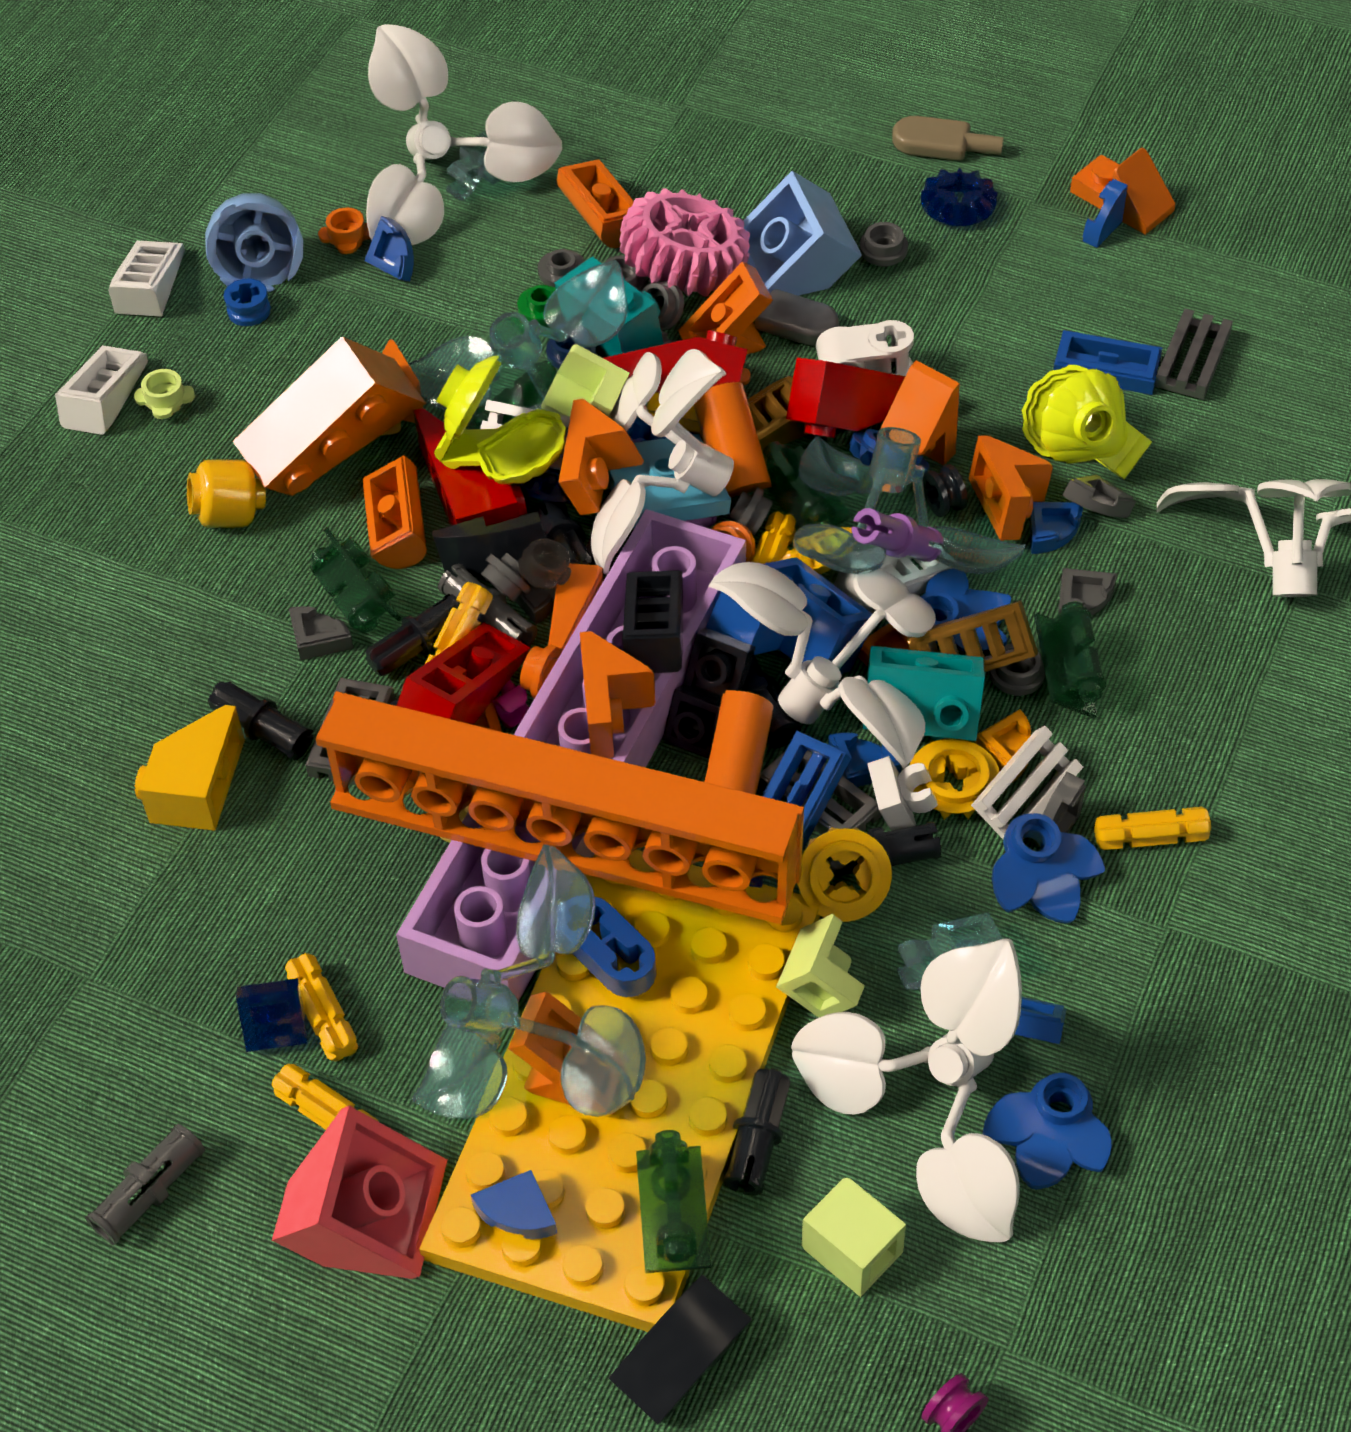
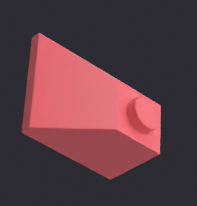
M351 1106L342 1108L289 1179L272 1241L323 1267L408 1279L420 1277L424 1257L420 1254L419 1248L436 1211L447 1159Z

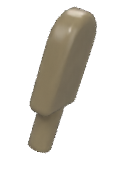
M925 116L904 117L896 122L892 129V142L896 149L902 153L953 161H962L966 151L1001 156L1004 137L970 133L971 127L966 121Z

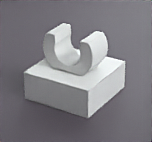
M890 756L867 763L879 811L891 831L916 826L913 812L925 813L938 805L931 788L913 792L918 785L932 781L923 763L909 765L900 774Z

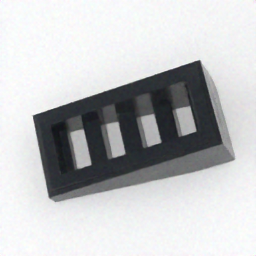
M679 570L627 573L622 637L623 651L648 666L653 673L679 672L682 669L683 572ZM667 595H670V597L639 598V597H641V596H667Z

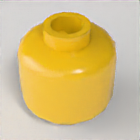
M204 460L199 464L196 473L188 474V511L190 515H197L198 520L204 527H247L253 521L256 509L265 508L266 488H264L258 478H255L254 471L246 460Z

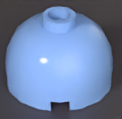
M243 193L225 200L213 212L205 232V250L210 266L220 276V280L226 286L240 279L252 278L265 284L267 291L271 292L275 290L272 285L281 284L286 279L289 281L296 275L303 259V237L293 214L278 200L261 193Z

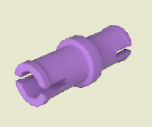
M871 508L859 511L854 517L853 521L867 525L866 530L852 527V534L856 541L865 545L877 546L886 555L895 558H903L908 555L923 562H931L941 554L942 550L929 546V541L943 544L942 534L935 528L918 525L912 517L901 513L886 515Z

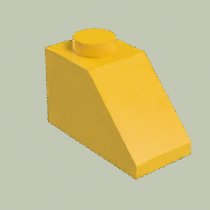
M224 705L154 744L147 766H140L135 780V794L137 799L142 800L149 823L216 831L245 741L236 706Z

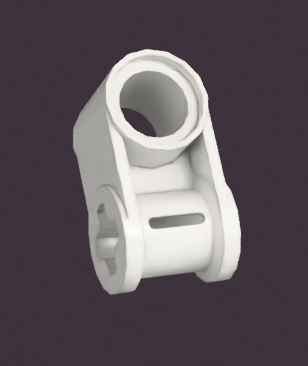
M887 320L876 324L852 327H833L821 333L817 339L816 350L818 360L891 373V362H895L896 372L894 374L906 376L910 366L913 364L909 357V351L914 344V333L910 326L897 320ZM888 335H891V347H888L887 344Z

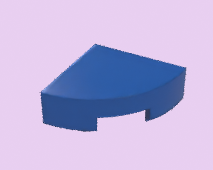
M1112 179L1101 191L1099 198L1104 200L1103 206L1094 221L1089 218L1087 219L1082 236L1083 242L1098 248L1122 223L1128 188L1127 184Z
M381 216L364 261L400 280L410 282L414 265V255L410 239L398 222L392 218Z
M1033 502L1032 514L1029 517L1031 554L1050 552L1067 544L1076 535L1080 527L1083 506L1074 502Z
M835 733L829 735L828 745L846 752L851 758L842 776L855 786L860 787L871 784L872 780L867 763L890 756L899 774L901 773L902 766L883 744L880 747L870 741L858 739V734Z
M531 1170L471 1194L472 1204L476 1212L486 1224L493 1228L495 1226L506 1232L524 1235L526 1239H541L557 1234L555 1220Z

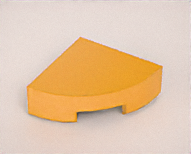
M1019 709L977 734L975 743L993 756L999 771H1001L1031 736V725L1025 714ZM1028 764L1023 768V770L1017 775V777L1011 783H1013L1022 775Z

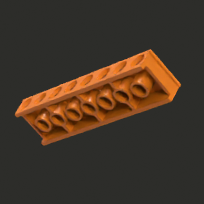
M338 691L335 692L333 696L334 703L316 736L317 746L327 749L336 791L330 801L331 809L782 925L795 884H799L801 879L803 806ZM355 780L358 789L372 799L361 800L353 797L349 792V785ZM411 793L414 803L428 813L415 814L410 812L404 806L403 800ZM469 806L468 812L470 816L483 827H467L461 822L459 813ZM527 819V830L540 842L529 843L521 840L516 834L515 827L521 821ZM586 832L584 843L591 852L598 856L583 857L577 854L572 847L573 839ZM645 846L642 854L643 859L655 871L642 872L635 869L630 863V854L637 848ZM704 861L702 873L713 886L700 887L693 884L687 875L691 865ZM761 875L777 879V898L769 902H759L752 899L746 892L751 879Z

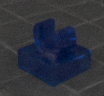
M298 978L237 987L236 1001L246 1052L307 1044L308 1030Z

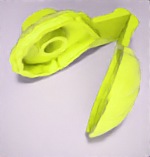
M491 356L476 363L470 370L457 364L436 402L447 408L444 414V428L446 432L434 451L436 458L450 469H457L459 466H481L484 474L489 479H494L495 482L502 485L525 483L534 477L543 475L550 465L560 457L564 449L567 429L562 423L561 416L556 412L536 409L516 416L497 429L465 430L502 363L498 361L499 356Z
M1068 365L1059 370L1049 371L1043 379L1035 382L1028 390L1027 401L1022 408V430L1027 440L1042 456L1052 457L1055 461L1066 462L1067 464L1094 459L1125 480L1152 443L1150 439L1126 421L1123 391L1116 377L1109 373L1105 374L1103 371L1087 369L1078 365Z

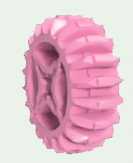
M662 189L660 194L647 192L644 198H635L632 207L628 208L627 215L623 217L620 229V252L625 255V264L630 267H636V276L648 277L651 279V283L668 281L669 288L673 285L678 286L688 297L692 292H698L702 296L708 297L710 292L715 291L742 261L748 262L750 253H748L750 233L744 229V221L742 219L733 217V210L731 208H721L718 206L717 199L709 201L702 198L700 193L694 196L687 194L683 189L679 193H672L668 189Z

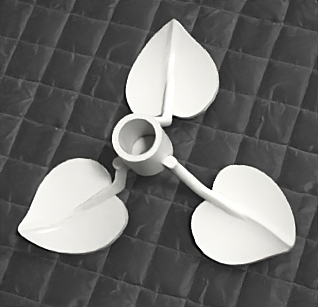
M388 24L377 28L375 43L368 64V79L374 96L381 104L396 111L409 110L417 103H419L420 109L419 114L415 117L417 124L410 128L406 136V145L409 152L414 156L413 161L417 166V175L415 176L404 165L393 164L383 169L375 177L369 189L366 218L371 242L381 216L392 218L398 222L407 233L412 245L428 240L437 232L444 217V202L441 193L434 185L423 182L427 174L425 160L442 157L450 147H487L484 155L485 168L489 174L504 182L515 183L531 180L547 171L555 163L562 151V140L544 115L527 103L508 102L494 109L488 116L485 124L488 138L450 137L448 129L442 123L428 121L429 104L426 97L439 95L446 89L448 84V68L443 54L432 41L410 28Z
M688 350L675 364L660 390V406L657 408L655 416L648 412L646 403L658 389L662 366L658 356L651 352H646L636 365L633 375L626 380L609 415V418L622 426L626 432L638 416L651 426L653 435L661 438L665 436L676 446L668 461V467L674 470L675 478L637 475L632 483L622 479L609 493L600 508V512L597 513L591 534V550L596 565L602 567L603 573L606 575L609 573L614 555L628 537L642 512L646 496L645 487L674 488L685 493L689 485L715 497L723 491L730 480L734 468V460L700 442L679 423V420L720 378L726 375L724 369L712 362L700 350Z
M1315 479L1305 483L1299 480H1274L1258 485L1257 494L1265 498L1294 497L1293 540L1278 541V551L1275 552L1255 497V490L1252 488L1222 483H1187L1167 489L1158 500L1157 513L1173 504L1200 498L1225 497L1244 502L1248 506L1264 552V567H1273V596L1275 597L1317 596V567H1323V552L1330 529L1339 524L1351 523V508L1319 513L1316 515V522L1321 523L1314 549L1312 550L1311 540H1303L1305 497L1318 501L1321 497L1351 495V483L1329 479Z
M742 562L731 565L719 572L708 587L730 596L746 612L769 629L785 636L798 635L792 662L785 670V674L791 679L778 696L779 704L785 713L800 723L812 724L824 709L829 711L836 701L842 698L855 716L894 756L902 768H905L913 759L925 733V720L922 713L906 695L885 681L873 680L868 683L864 677L855 676L845 677L839 682L842 677L839 669L884 618L898 632L907 637L924 636L927 631L932 629L936 620L934 610L930 604L917 594L910 593L907 586L892 574L875 567L861 568L853 578L854 589L858 596L876 611L832 662L820 656L803 662L813 620L809 614L802 611L807 605V598L802 590L778 570L761 563Z
M1008 938L981 945L952 949L941 954L928 965L922 976L920 987L922 1004L928 1018L935 1025L949 1030L946 1035L935 1041L931 1047H925L919 1052L895 1059H882L885 1051V1036L880 1026L865 1016L851 1012H836L815 1019L797 1033L791 1045L792 1058L812 1093L825 1106L839 1113L855 1115L871 1109L880 1102L885 1093L886 1082L883 1072H893L923 1062L929 1064L932 1075L938 1081L946 1085L958 1087V1093L941 1132V1141L944 1147L930 1149L919 1157L916 1179L923 1201L938 1220L961 1235L986 1242H1005L1013 1236L1014 1217L1020 1197L1018 1172L1008 1151L997 1141L979 1133H969L955 1141V1131L969 1095L977 1089V1084L973 1077L986 1069L993 1061L994 1053L1003 1049L1011 1041L1019 1024L1022 1004L1021 973L1013 941Z

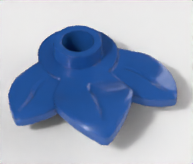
M961 567L948 569L934 575L927 582L926 593L921 596L934 610L936 617L934 625L1011 604V596L1008 594L969 589L967 576ZM1003 620L997 621V626H999L1003 622ZM982 626L975 628L983 653H990ZM999 629L1003 644L1005 646L1007 644V637ZM960 633L953 635L957 649L965 652Z
M1038 813L1024 814L1015 818L1005 831L1003 838L1005 853L998 859L992 869V885L998 903L1006 912H1013L1030 901L1033 908L1044 917L1055 922L1070 924L1075 920L1080 907L1079 880H1087L1099 876L1105 871V866L1095 846L1082 835L1060 832L1058 825L1046 815ZM1023 838L1035 839L1040 845V851L1036 852L1029 849L1023 843Z
M1054 1073L1041 1079L1031 1092L1005 1095L996 1102L988 1113L983 1127V1135L992 1138L1000 1144L1016 1146L1015 1159L1018 1172L1023 1181L1031 1189L1035 1190L1057 1184L1067 1175L1073 1162L1084 1169L1102 1172L1108 1162L1112 1147L1108 1128L1092 1114L1093 1100L1089 1090L1080 1079L1068 1073ZM1054 1102H1063L1070 1107L1071 1111L1059 1112L1052 1109L1049 1105Z

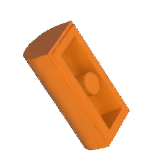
M600 159L558 168L557 184L560 190L607 247L620 248V229L623 217L627 215L628 208L632 207L634 200Z
M730 382L711 387L693 406L704 444L734 460L733 472L725 487L730 498L739 496L742 491L746 493L753 492L756 487L761 489L771 487V480L743 383Z
M403 455L362 478L370 555L379 564L393 569H403L416 565L425 557L427 551L417 468L409 458Z
M726 690L725 694L723 693L705 777L706 783L757 794L774 709L769 700L745 691Z

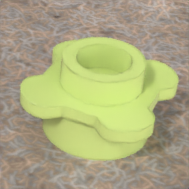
M158 369L148 373L141 382V388L137 389L134 393L136 404L147 406L152 410L153 416L157 419L171 417L173 413L181 408L182 404L190 403L195 398L193 387L183 386L180 375L171 369Z

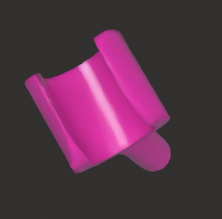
M511 679L501 689L502 695L493 700L498 718L509 729L521 723L529 709V706L526 704L528 700L526 690L521 688L520 685L515 686Z

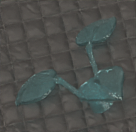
M616 260L591 267L560 285L549 297L544 308L543 317L550 328L541 326L536 319L529 322L520 313L508 312L500 315L492 323L489 332L491 340L489 344L476 336L458 337L441 344L426 356L408 363L419 380L421 395L434 407L445 412L447 408L436 402L455 366L459 364L465 369L470 370L476 363L491 356H499V362L502 363L503 358L510 367L525 369L542 400H544L548 389L534 366L542 351V343L538 336L563 342L570 335L572 340L581 347H595L615 337L625 323L628 309L622 269ZM501 366L497 374L495 375L493 381H497L498 379H500ZM491 384L476 411L486 405V401L490 400L492 393ZM541 404L534 405L530 409H542ZM564 449L559 458L563 459ZM549 467V468H548V469H552V470L561 471V469H556V468H552V467Z
M896 427L880 429L870 466L862 464L859 459L839 452L820 436L814 438L804 451L799 465V477L804 484L817 491L835 496L850 495L854 491L858 494L868 493L869 496L864 509L871 508L875 510L881 491L900 493L904 491L905 485L912 482L918 523L921 526L929 527L922 481L925 468L916 465L921 444V438L917 434ZM858 523V528L867 529V525ZM805 525L797 530L793 539V545L800 554L815 559L817 562L833 570L848 574L874 572L884 564L886 558V549L857 542L852 533L834 525ZM948 526L932 527L942 534L943 544L929 541V545H932L931 547L942 550L935 560L951 568L974 574H986L1004 568L1020 557L1026 544L1020 545L1000 541Z
M543 845L529 876L517 917L516 935L520 951L526 957L534 959L499 970L485 968L481 972V979L457 976L449 981L444 988L441 996L440 1010L447 1026L436 1043L425 1077L411 1098L415 1104L432 1113L450 1118L468 1119L484 1115L495 1106L503 1093L508 1075L506 1062L501 1054L496 1051L501 1044V1037L498 1033L509 1027L560 1041L572 1047L562 1064L561 1085L568 1103L584 1115L600 1117L612 1114L635 1098V1093L640 1089L645 1071V1047L637 1025L625 1012L606 1005L592 1006L584 1013L579 1025L578 1034L575 1035L566 1030L518 1017V1000L510 989L501 983V981L552 965L555 959V952L567 955L574 953L585 942L591 930L595 915L593 889L586 876L556 847Z

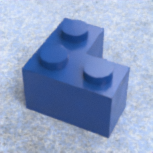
M797 557L764 564L787 576L802 590L807 598V605L802 611L809 614L813 622L803 662L813 660L817 656L824 657L832 662L872 615L870 611ZM723 592L720 593L706 625L711 630L755 646L754 655L779 649L791 659L793 658L798 635L785 636L769 629ZM865 640L839 669L841 674L851 671Z

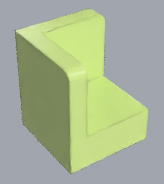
M574 344L557 371L541 404V408L570 417L573 400L583 398L602 413L609 416L629 376V372Z
M830 914L800 929L776 988L818 1018L831 1013L843 1012L857 1006L865 987L864 984L848 974L852 963L851 957L834 945L843 922L834 914Z
M843 1178L803 1219L802 1247L861 1297L903 1253L906 1224L852 1179Z

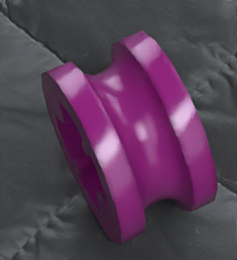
M960 1373L951 1378L937 1391L926 1405L921 1418L928 1425L939 1424L941 1432H965L983 1412L989 1398L981 1391L972 1393L968 1387L970 1380L963 1373Z

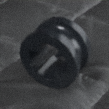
M953 465L943 466L940 469V474L932 470L923 474L922 486L924 495L930 509L936 516H946L949 514L951 507L956 511L967 507L966 487L962 476Z

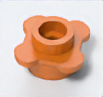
M349 207L332 211L326 218V227H322L318 231L319 240L322 243L333 244L342 254L354 253L364 240L370 239L363 214L359 210Z

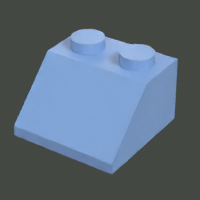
M791 171L743 220L744 229L750 233V247L748 251L750 256L747 264L757 269L769 293L774 289H778L799 296L829 289L862 256L831 194L794 171Z

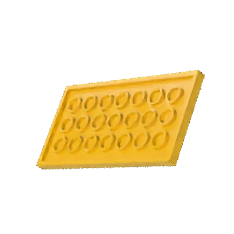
M636 849L630 854L629 860L635 869L642 872L655 871L644 861L643 851ZM691 865L687 875L693 884L700 887L713 886L704 877L702 867ZM584 874L572 901L586 896L602 898L649 941L654 949L656 960L654 984L648 991L638 996L623 997L614 994L568 950L564 943L561 924L531 995L547 991L635 1060L614 1114L603 1115L528 1092L524 1089V1085L532 1067L510 1051L508 1045L419 1248L424 1261L648 1332L682 1295L722 1186L724 1174L729 1166L738 1134V1129L733 1128L734 1121L743 1116L754 1074L757 1070L764 1069L790 1000L788 995L776 988L800 929L818 921L820 915H818L820 905L808 906L801 894L792 893L782 925ZM750 881L749 886L746 888L747 894L759 902H769L777 898V888ZM584 921L578 924L579 932L588 928L602 940L599 922L592 926ZM615 953L618 971L625 967L632 969L634 972L639 970V960L628 964ZM531 1170L555 1220L557 1234L541 1239H526L524 1235L506 1232L495 1226L493 1228L486 1224L476 1212L472 1204L471 1194Z

